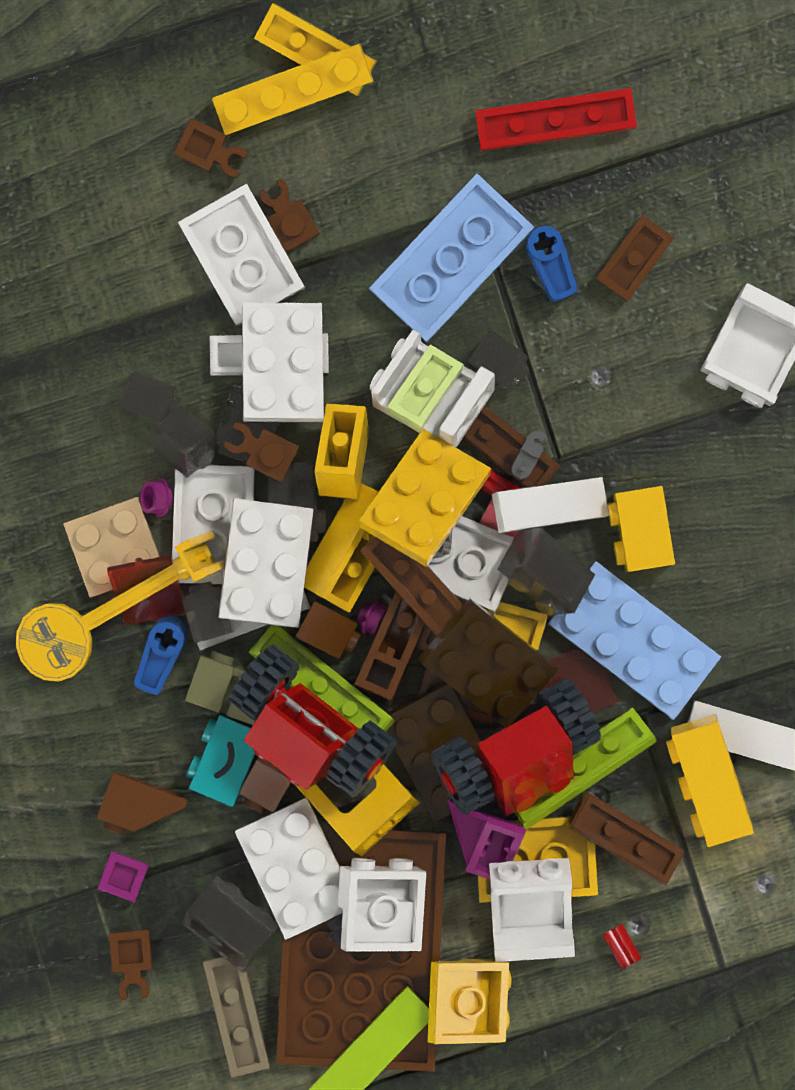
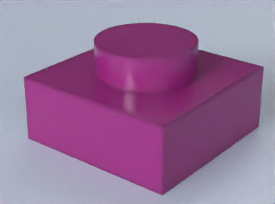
M112 850L98 889L135 902L149 863Z

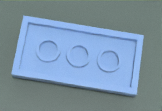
M476 174L372 284L369 290L408 327L419 332L421 339L427 343L531 233L534 226L483 178Z
M596 561L547 624L672 720L677 717L721 658L720 655Z

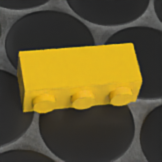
M362 483L358 499L345 498L306 568L304 588L349 613L375 568L360 551L375 536L360 528L359 520L379 491Z
M717 714L671 727L672 739L666 741L672 763L680 762L684 772V777H680L678 780L685 801L692 799L697 812L690 815L697 838L704 836L707 846L711 847L754 834L752 822Z

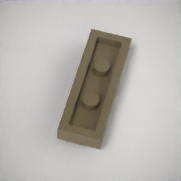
M239 951L204 960L203 965L231 1078L269 1069L270 1062L243 952Z

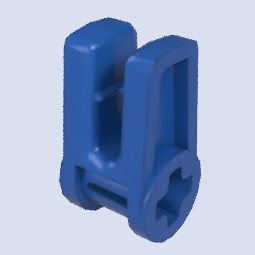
M541 226L533 230L526 241V253L549 300L557 302L572 296L577 291V285L562 236L555 228L550 226ZM543 235L546 241L553 240L554 245L549 249L550 255H545L543 250H535L534 246L539 241L538 236Z
M173 615L163 616L150 631L134 681V685L137 688L158 695L162 690L187 640L188 630L182 619ZM167 628L174 631L172 635L174 639L170 644L163 641L164 635L162 633Z

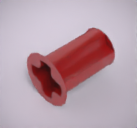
M491 469L490 476L481 489L492 496L496 492L522 489L523 485L519 488Z
M622 923L602 934L621 970L642 959Z

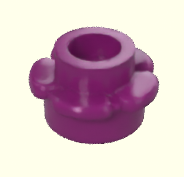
M158 478L156 482H146L140 492L142 510L157 517L165 516L174 504L173 489L162 478Z
M377 599L374 604L367 602L362 607L357 619V623L361 624L362 634L367 635L370 633L374 636L377 635L388 610V607L382 605L383 600Z

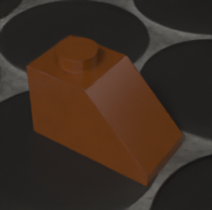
M314 601L296 637L339 659L343 652L349 655L352 653L361 634L354 631L358 623Z
M258 757L239 794L246 797L243 804L254 811L264 814L266 809L274 813L291 782L271 762Z
M115 771L110 779L97 818L105 821L103 826L105 829L125 835L127 829L134 832L185 808L190 798Z

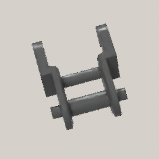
M533 431L526 438L511 467V473L516 479H525L531 474L544 450L534 440L537 439L540 443L544 442L546 435L543 432Z

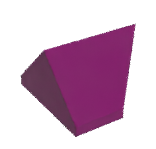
M447 800L467 865L465 871L490 879L489 863L513 861L526 829L522 824L477 809L468 815L462 814L459 808L457 809L454 805V802Z

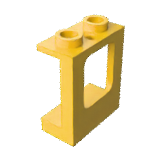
M384 764L377 775H374L377 783L376 788L354 809L345 814L338 810L316 784L307 790L296 785L347 845L360 856H363L420 803Z

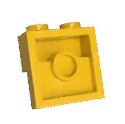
M459 959V961L431 962L427 1042L433 1044L506 1042V1030L510 1023L507 1010L508 991L511 987L509 963L495 962V959Z

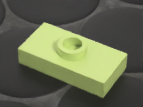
M429 345L388 404L387 412L421 432L462 373L464 364L434 346Z

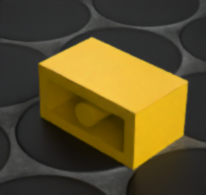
M326 403L314 471L319 496L358 499L369 437L366 407Z
M663 486L613 494L614 502L607 503L610 525L611 527L618 526L620 541L614 542L617 565H624L625 572L674 565L675 559Z

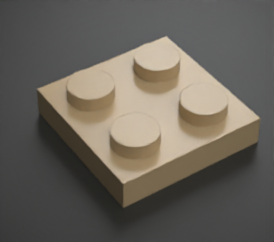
M139 497L63 524L90 598L123 587L120 577L121 573L163 565L145 513L141 508ZM156 567V571L158 572L161 569V567ZM151 568V570L131 572L132 579H135L142 575H152V573L154 575L156 572L154 568ZM122 574L125 575L122 576L123 581H125L124 585L131 584L130 574Z

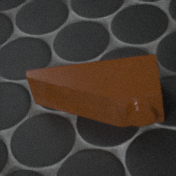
M397 591L393 596L355 682V688L362 694L390 707L415 653L416 645L426 624Z

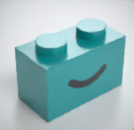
M224 714L219 715L217 721L210 719L201 741L208 743L202 758L194 756L186 775L187 778L192 779L189 789L233 807L256 755L253 748L243 741L252 726Z

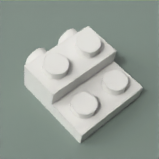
M353 858L351 866H340L338 906L343 908L341 949L344 951H421L426 871L413 866V860L401 858L389 859V866H375V860L367 858Z

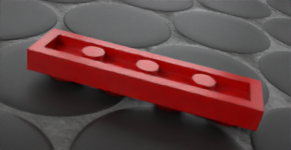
M631 88L475 110L481 152L621 132L637 128Z

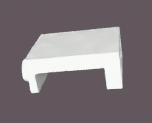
M748 283L745 284L700 370L708 374L705 380L723 390H727L728 386H731L743 392L741 399L755 407L762 408L764 404L768 406L773 405L795 361V307Z
M412 330L406 340L401 338L397 342L391 353L392 361L386 370L380 369L375 374L370 384L373 407L410 428L412 427L389 414L387 406L429 347L421 342V335L415 330ZM463 366L462 373L423 429L450 445L457 447L494 392L495 374L482 366L477 373Z
M569 858L489 863L495 962L575 957L571 905L572 877Z

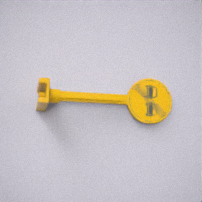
M209 531L175 546L179 557L173 560L171 566L84 616H81L78 611L65 604L48 603L33 608L22 618L16 633V648L21 662L30 673L43 680L58 682L75 676L86 666L92 653V629L181 578L187 580L191 577L194 582H197L224 570L225 559L216 562L206 544L216 538L214 533Z

